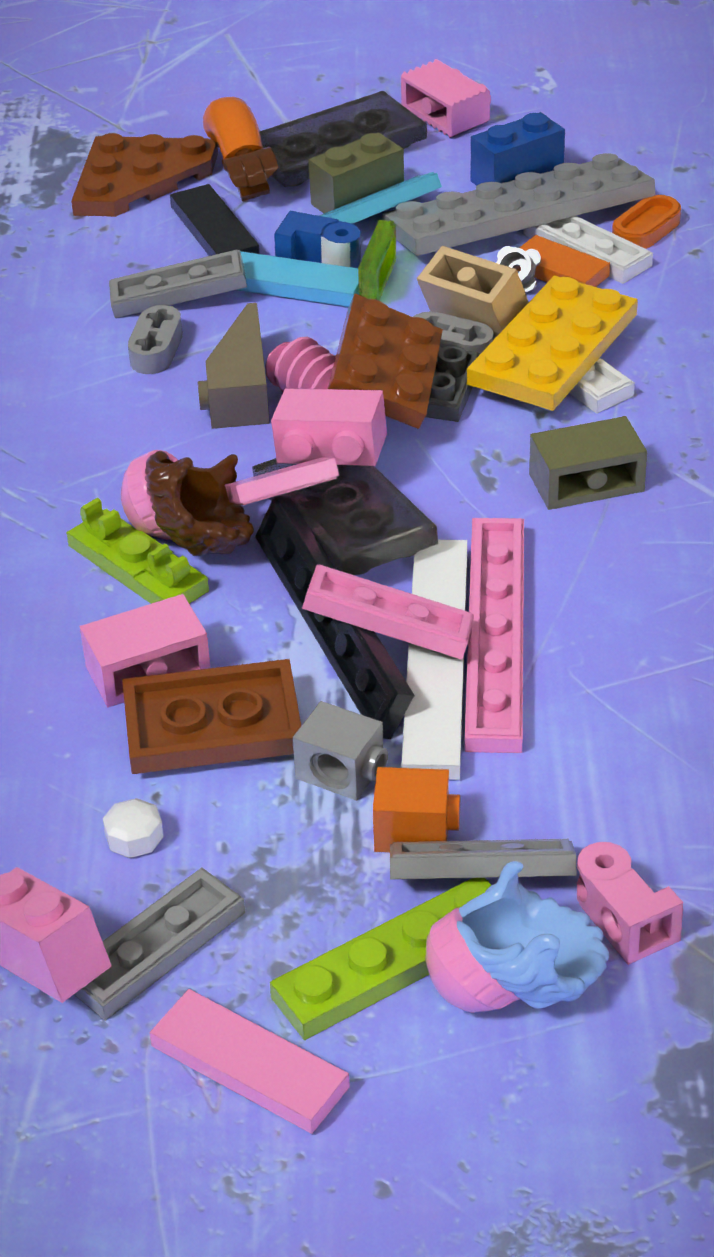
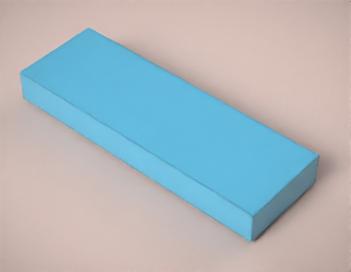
M426 173L319 216L339 219V221L353 224L395 207L400 203L441 188L442 185L437 173Z
M240 251L247 287L237 289L238 291L349 307L354 294L360 295V291L364 289L362 269Z

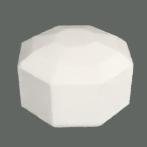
M138 798L115 803L102 818L110 851L128 858L152 853L164 837L162 821L157 806Z

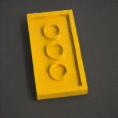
M554 275L467 368V385L554 411L637 315L638 299L622 295L613 289H601L580 283L570 277Z

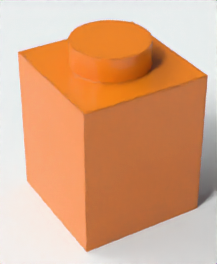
M377 767L373 802L374 852H390V844H393V842L447 841L448 830L459 831L461 799L460 794H449L448 769Z

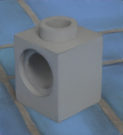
M323 701L318 703L293 736L295 778L356 801L371 781L376 782L377 767H386L388 750L383 748V725L381 721Z

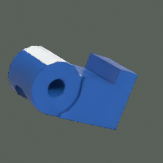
M290 210L274 233L276 257L359 268L361 265V231L354 224L342 222L339 219Z

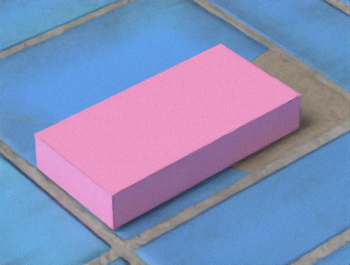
M321 457L229 483L225 487L229 502L236 505H246L337 479L336 476H339L335 458Z

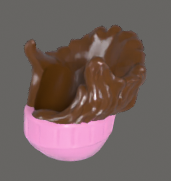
M153 450L132 460L124 473L121 486V502L130 523L136 530L142 531L149 536L172 540L178 546L188 550L193 556L215 553L222 555L230 554L236 546L247 544L254 532L252 523H249L250 516L244 514V507L229 502L225 487L226 484L236 482L237 472L235 471V466L238 463V457L235 454L227 456L211 468H198L193 466V461L189 457L178 460L166 451Z

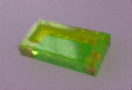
M378 220L358 267L359 295L367 299L380 301L396 262V225L394 221Z

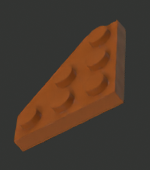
M116 133L95 136L71 200L73 216L116 217L129 211L128 203L145 196L147 200L152 201L178 190V181L192 175L197 180L212 175L218 156L217 142L198 135H190L184 138H164L157 134H149L143 137H123Z

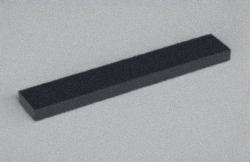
M275 496L270 503L255 538L360 714L381 721L383 725V738L391 739L415 695L374 631L302 609L316 565L335 568L292 499Z

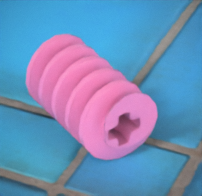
M308 336L299 337L291 342H284L276 346L269 353L265 365L266 376L270 383L279 387L282 392L285 388L328 389L336 356L331 354L328 349L318 345L314 339Z

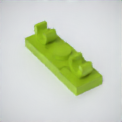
M95 498L80 508L83 522L66 532L69 547L151 604L184 594L190 604L209 592L208 577L189 565L188 559L185 556L177 557L167 544H161L146 533L136 530L121 519L119 512L115 509L112 511L108 509L102 510V502L99 498Z

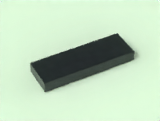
M210 184L170 194L171 208L209 256L233 250L260 254L259 244Z

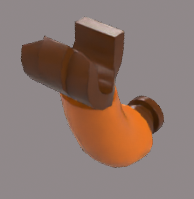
M222 97L210 102L203 115V129L209 138L217 142L223 156L222 164L224 170L228 173L235 187H237L241 200L245 201L270 194L267 179L279 167L271 147L263 148L260 130L251 108L245 101L236 97Z

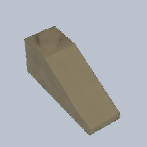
M247 303L207 358V380L198 381L200 410L210 409L212 429L270 424L257 303Z

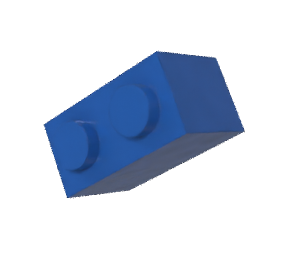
M542 112L529 113L519 120L504 125L492 126L487 131L471 136L470 181L476 186L485 182L505 183L515 180V177L521 173L535 172L541 174L554 171L556 165L564 163L565 129Z

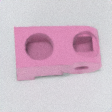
M597 842L589 844L581 850L577 859V869L580 873L577 881V900L581 908L590 916L594 924L602 929L603 935L628 965L681 941L683 901L669 886L654 893L638 873L631 868V857L620 845L611 842Z

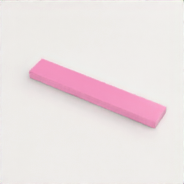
M472 518L469 612L474 614V619L468 640L465 752L522 753L524 519Z

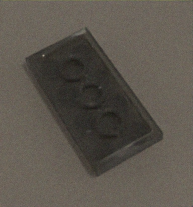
M380 91L260 131L263 148L271 147L279 167L271 176L282 186L288 187L300 185L305 180H308V159L321 155L330 148L341 147L361 139L366 134L379 132L405 149L415 142L427 139V123L385 91Z
M275 458L252 466L253 477L297 464L277 463ZM337 465L339 476H336L337 479L278 495L292 499L334 568L351 575L364 574L371 568L399 558L413 556L420 550L438 544L437 526L374 466Z

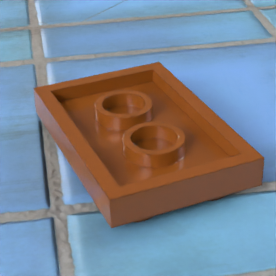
M354 294L347 310L328 389L383 390L385 416L419 429L427 414L443 329L432 325L423 318L411 317L389 308L379 300L367 299Z
M290 659L122 679L132 774L294 754L293 736L301 727V720Z

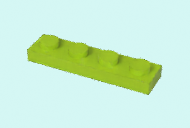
M471 878L269 982L271 999L303 1040L320 1033L428 976L429 972L425 960L426 942L432 925L453 909L462 907L470 900L485 893L492 885L486 878Z

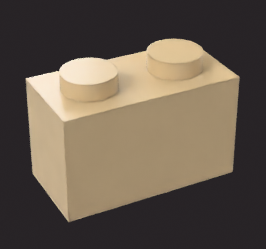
M445 246L440 247L416 278L431 312H439L484 323L492 328L495 337L529 303L517 269Z

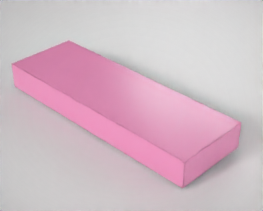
M316 565L302 609L458 659H462L474 619V614L323 565Z
M188 989L149 1032L151 1046L310 1134L314 1133L350 1088L348 1072L191 989Z

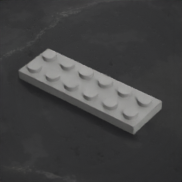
M603 153L594 156L592 161L582 164H558L554 167V171L546 173L526 172L518 174L515 180L505 183H481L476 186V190L469 192H444L437 195L436 200L424 203L416 201L400 203L396 206V210L382 213L383 229L412 253L419 256L438 251L441 246L451 248L655 196V179L640 171L636 166L630 165L618 158L616 154Z

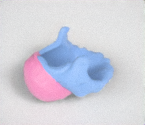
M511 861L503 867L498 882L490 886L485 893L470 900L462 907L453 909L432 925L427 936L425 960L435 989L448 1003L470 1013L502 1009L519 999L533 1008L541 1009L559 1001H573L579 998L586 988L593 984L598 976L602 975L607 967L606 962L609 959L608 949L602 943V929L598 926H590L591 919L587 914L576 912L566 906H559L552 897L542 900L536 892H529L518 883V873L522 871L523 864L518 861Z

